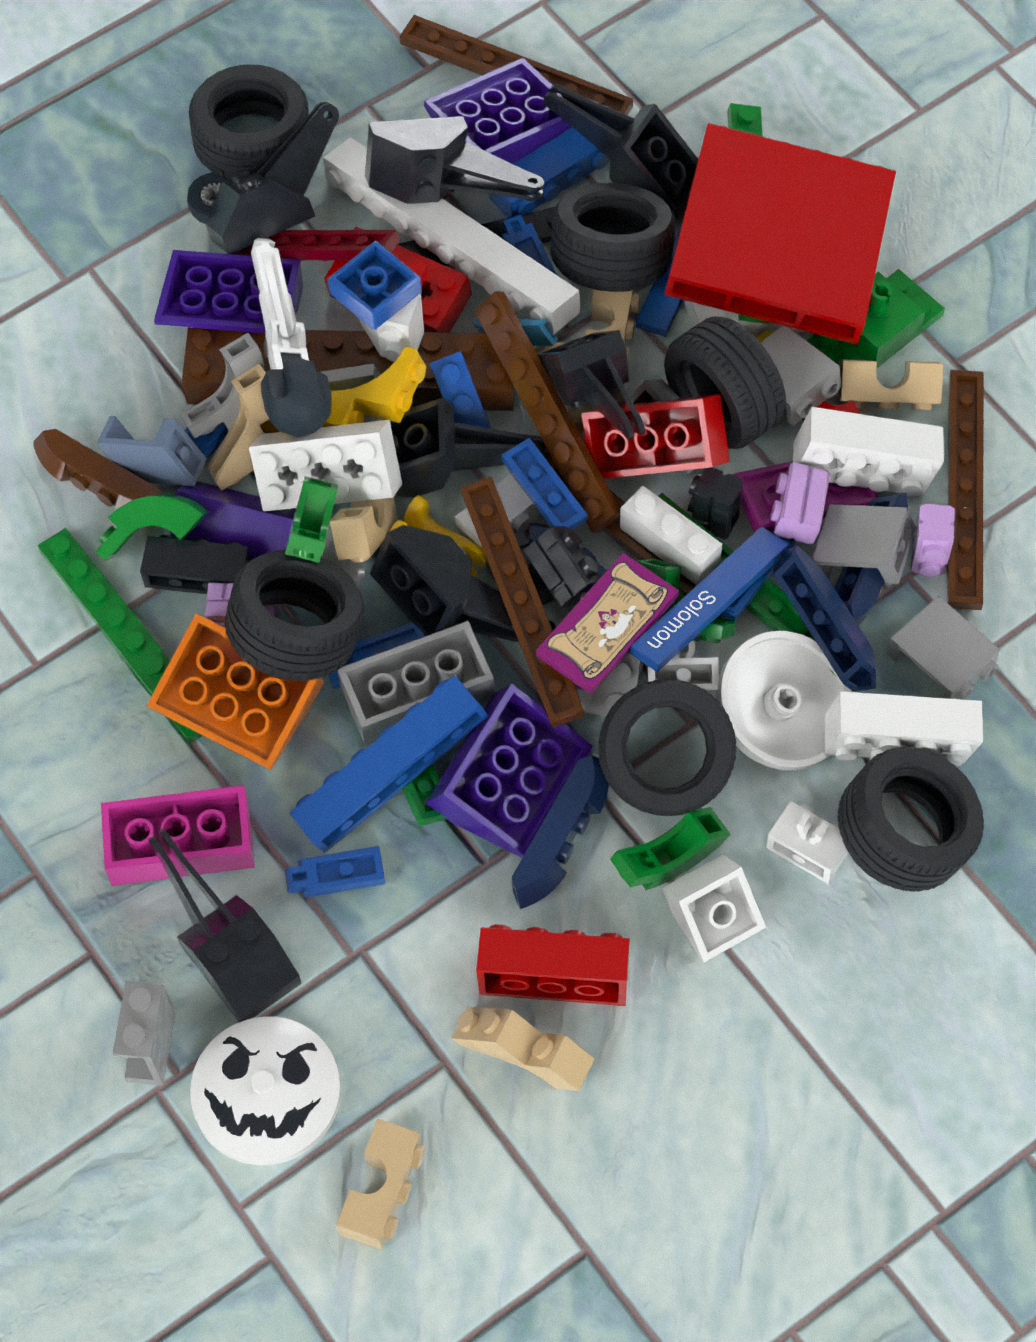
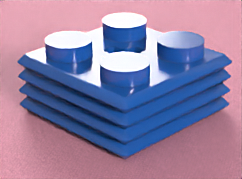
M377 241L372 242L328 278L329 293L373 330L380 327L422 292L421 277Z

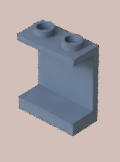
M109 416L97 442L114 463L153 484L195 486L207 460L175 419L164 418L153 441L135 440L116 416Z

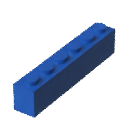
M454 675L449 680L440 682L434 688L433 693L422 703L419 702L411 706L406 712V716L398 723L385 728L379 734L378 739L368 748L357 751L352 756L351 762L344 768L327 776L323 785L314 793L302 797L297 802L296 808L289 814L311 842L325 854L488 718L489 715Z

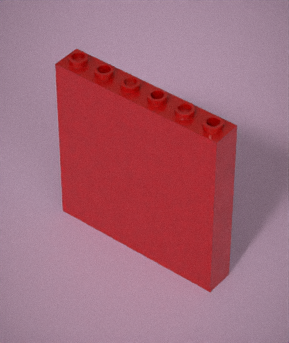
M708 123L664 295L857 344L865 326L896 171Z

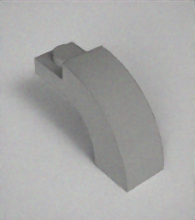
M249 333L220 349L225 360L226 372L219 389L207 399L180 414L194 439L200 435L210 433L222 422L230 430L237 419L240 406L238 394L231 381L257 364H260L265 371L260 349Z

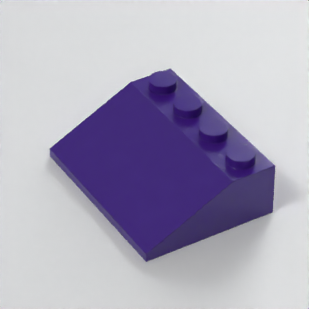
M524 58L424 101V107L430 118L463 116L468 127L466 142L511 164L572 127L544 104L543 98L553 85Z
M173 250L154 323L156 325L266 334L252 256ZM281 258L288 293L291 295L296 315L303 291L301 260Z
M511 683L493 694L484 709L489 717L468 734L426 804L443 814L453 824L523 858L578 759L587 757L593 745L565 724L552 728L545 708Z

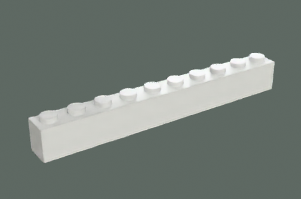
M351 137L323 157L325 178L332 187L339 188L348 194L354 202H359L370 209L376 217L383 218L392 224L398 232L405 233L414 239L420 247L427 248L436 254L442 262L452 265L462 274L467 275L469 280L472 279L477 282L490 295L495 291L504 292L514 311H519L531 320L544 319L546 321L545 327L551 334L554 335L580 314V294L577 288L444 199H441L439 202L406 204L370 188L365 178L367 148Z

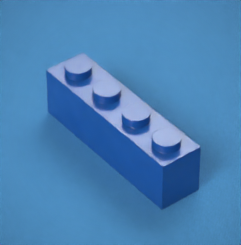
M571 127L513 163V165L543 178L544 187L541 199L528 201L489 194V199L507 218L519 214L522 216L531 213L542 203L553 200L560 192L571 185L580 183L585 176L593 171L604 168L610 159Z

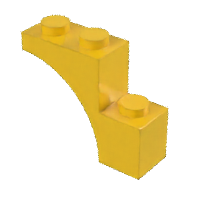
M404 347L397 360L384 373L366 384L352 389L331 390V414L322 427L363 423L365 415L400 423L405 412L410 409L414 392L418 384L423 381L426 373V365L417 349Z

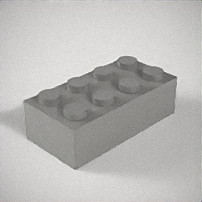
M469 621L343 666L338 670L340 687L364 745L375 742L382 730L398 723L406 716V712L411 706L419 702L422 703L433 693L434 688L440 682L449 680L454 675L478 703L491 699L495 693L494 677Z

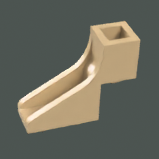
M257 364L231 381L239 397V413L208 465V471L221 491L238 484L244 476L254 471L249 446L261 434H264L259 425L265 421H270L265 412L261 394V381L266 372L260 364Z
M467 1006L465 1012L459 1017L457 1027L451 1037L452 1040L463 1047L522 1067L542 1078L555 1089L579 1091L595 1059L566 1035L541 1033L512 1009Z

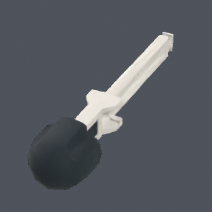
M257 238L254 240L251 256L266 329L264 353L265 357L269 359L271 369L266 372L261 381L264 409L272 424L279 431L300 437L315 433L326 422L331 414L332 394L328 377L321 372H316L314 362L309 361L304 323L296 321L279 250L274 248V241Z

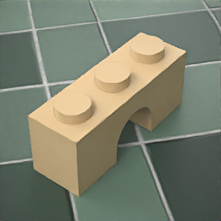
M593 289L591 320L605 322L610 326L602 330L586 329L585 336L594 332L620 330L626 346V340L633 339L635 320H630L631 313L638 312L640 294L634 293V290L609 292ZM626 347L627 363L629 362L630 347Z
M839 359L842 387L838 390L837 399L840 401H846L847 403L853 400L857 408H866V402H879V408L899 409V403H912V409L931 410L932 404H941L943 363L905 361V373L900 383L892 387H884L879 383L876 376V361Z
M394 497L350 502L351 508L339 509L330 520L338 560L350 559L352 563H359L371 558L384 541L387 532L398 521Z
M377 1118L364 1151L366 1164L381 1169L387 1175L386 1181L374 1193L364 1194L352 1189L349 1190L336 1223L339 1235L381 1250L386 1239H393L399 1222V1218L395 1217L400 1203L406 1204L412 1189V1182L408 1181L412 1169L420 1168L426 1148L422 1146L419 1132Z

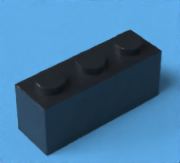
M170 535L148 536L140 574L145 588L207 594L208 583L234 584L236 575L245 564L251 561L248 546H243L236 542L220 544L211 543L200 538L180 540Z

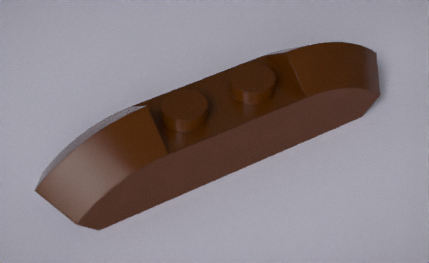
M56 428L42 431L33 441L35 453L40 463L53 477L59 481H71L81 491L89 490L96 494L97 498L109 507L114 505V511L122 505L143 496L163 493L161 489Z

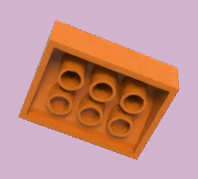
M195 613L147 707L272 770L308 714L325 681L322 678L308 681H291L272 677L257 670L236 652L227 637L226 628Z

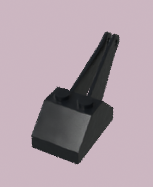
M553 85L543 98L544 104L610 159L609 179L613 183L637 186L653 192L665 201L672 210L674 217L679 218L687 206L698 158L656 104L643 106L635 118H632L576 94L560 85Z
M328 102L318 103L257 172L241 169L230 175L231 179L222 182L205 224L211 240L227 254L235 253L253 245L254 240L257 238L266 239L316 217L310 199L304 196L338 122L339 111L335 106ZM328 111V115L324 118V113Z
M463 116L369 122L365 178L368 186L406 204L439 202L452 189L537 201L542 198L544 180L536 174L467 143L468 127Z
M620 330L594 332L537 354L565 406L570 405L571 409H577L590 403L617 427L628 440L634 438L633 429L638 435L645 434L643 420L623 385L629 382L627 351Z
M444 397L410 408L405 412L400 423L390 421L402 479V486L396 492V496L415 498L417 495L421 496L443 489L452 471L504 465L501 461V455L528 438L532 440L544 458H547V449L541 436L454 422V406Z
M401 525L387 532L370 575L409 620L424 633V636L469 621L473 633L519 642L500 592L471 575L472 560L467 556L464 549L459 547L450 536L406 525ZM548 619L552 631H554L556 625Z
M163 828L159 831V835L167 848L216 909L206 917H203L173 862L154 836L148 839L193 926L177 936L179 944L238 1022L256 1017L302 984L300 975L277 938L253 907L238 895L223 904Z

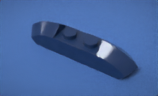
M907 493L872 498L869 506L906 507L908 510ZM843 566L834 588L858 626L872 609L884 585V579L878 568Z
M797 545L786 549L775 565L773 575L837 676L852 691L876 689V659L864 633L825 573L814 560Z
M588 756L578 759L512 875V891L520 909L542 900L561 883L567 872L560 866V863L566 864L574 849V845L571 844L577 833L580 835L584 833L590 821V814L601 813L606 802L609 784L603 774L599 757Z

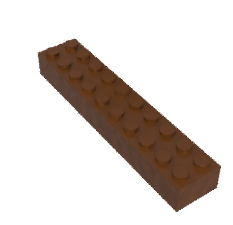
M188 327L182 374V387L186 403L198 404L219 389L226 372L225 360L220 349L249 333L260 349L265 372L271 370L269 359L265 357L264 353L265 333ZM305 330L309 361L314 362L316 372L374 364L381 375L394 363L386 357L380 356L366 331ZM424 332L417 351L426 365V373L423 381L418 384L414 392L410 408L443 398L429 363L462 351L484 409L488 411H513L514 385L486 333Z

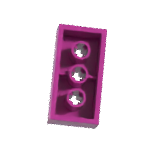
M244 785L101 803L104 864L112 886L169 879L159 857L148 841L152 836L156 838L171 859L180 877L189 876L159 835V831L163 828L168 832L179 850L199 875L255 868L250 806Z

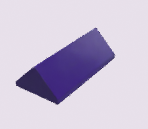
M199 481L196 482L195 486L183 485L176 490V495L189 498L209 511L193 531L183 538L184 540L200 538L211 543L226 544L228 542H236L243 546H248L252 560L268 552L286 550L296 508L263 511L260 496L227 488L221 491L218 486ZM170 531V536H173V537H175L176 539H179L175 534H173V533Z

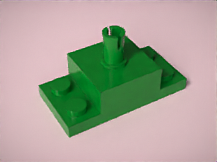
M900 269L887 278L878 271L874 277L865 326L858 343L853 344L814 334L807 342L819 351L822 350L828 358L838 365L839 359L873 360L877 362V369L944 315L945 308Z

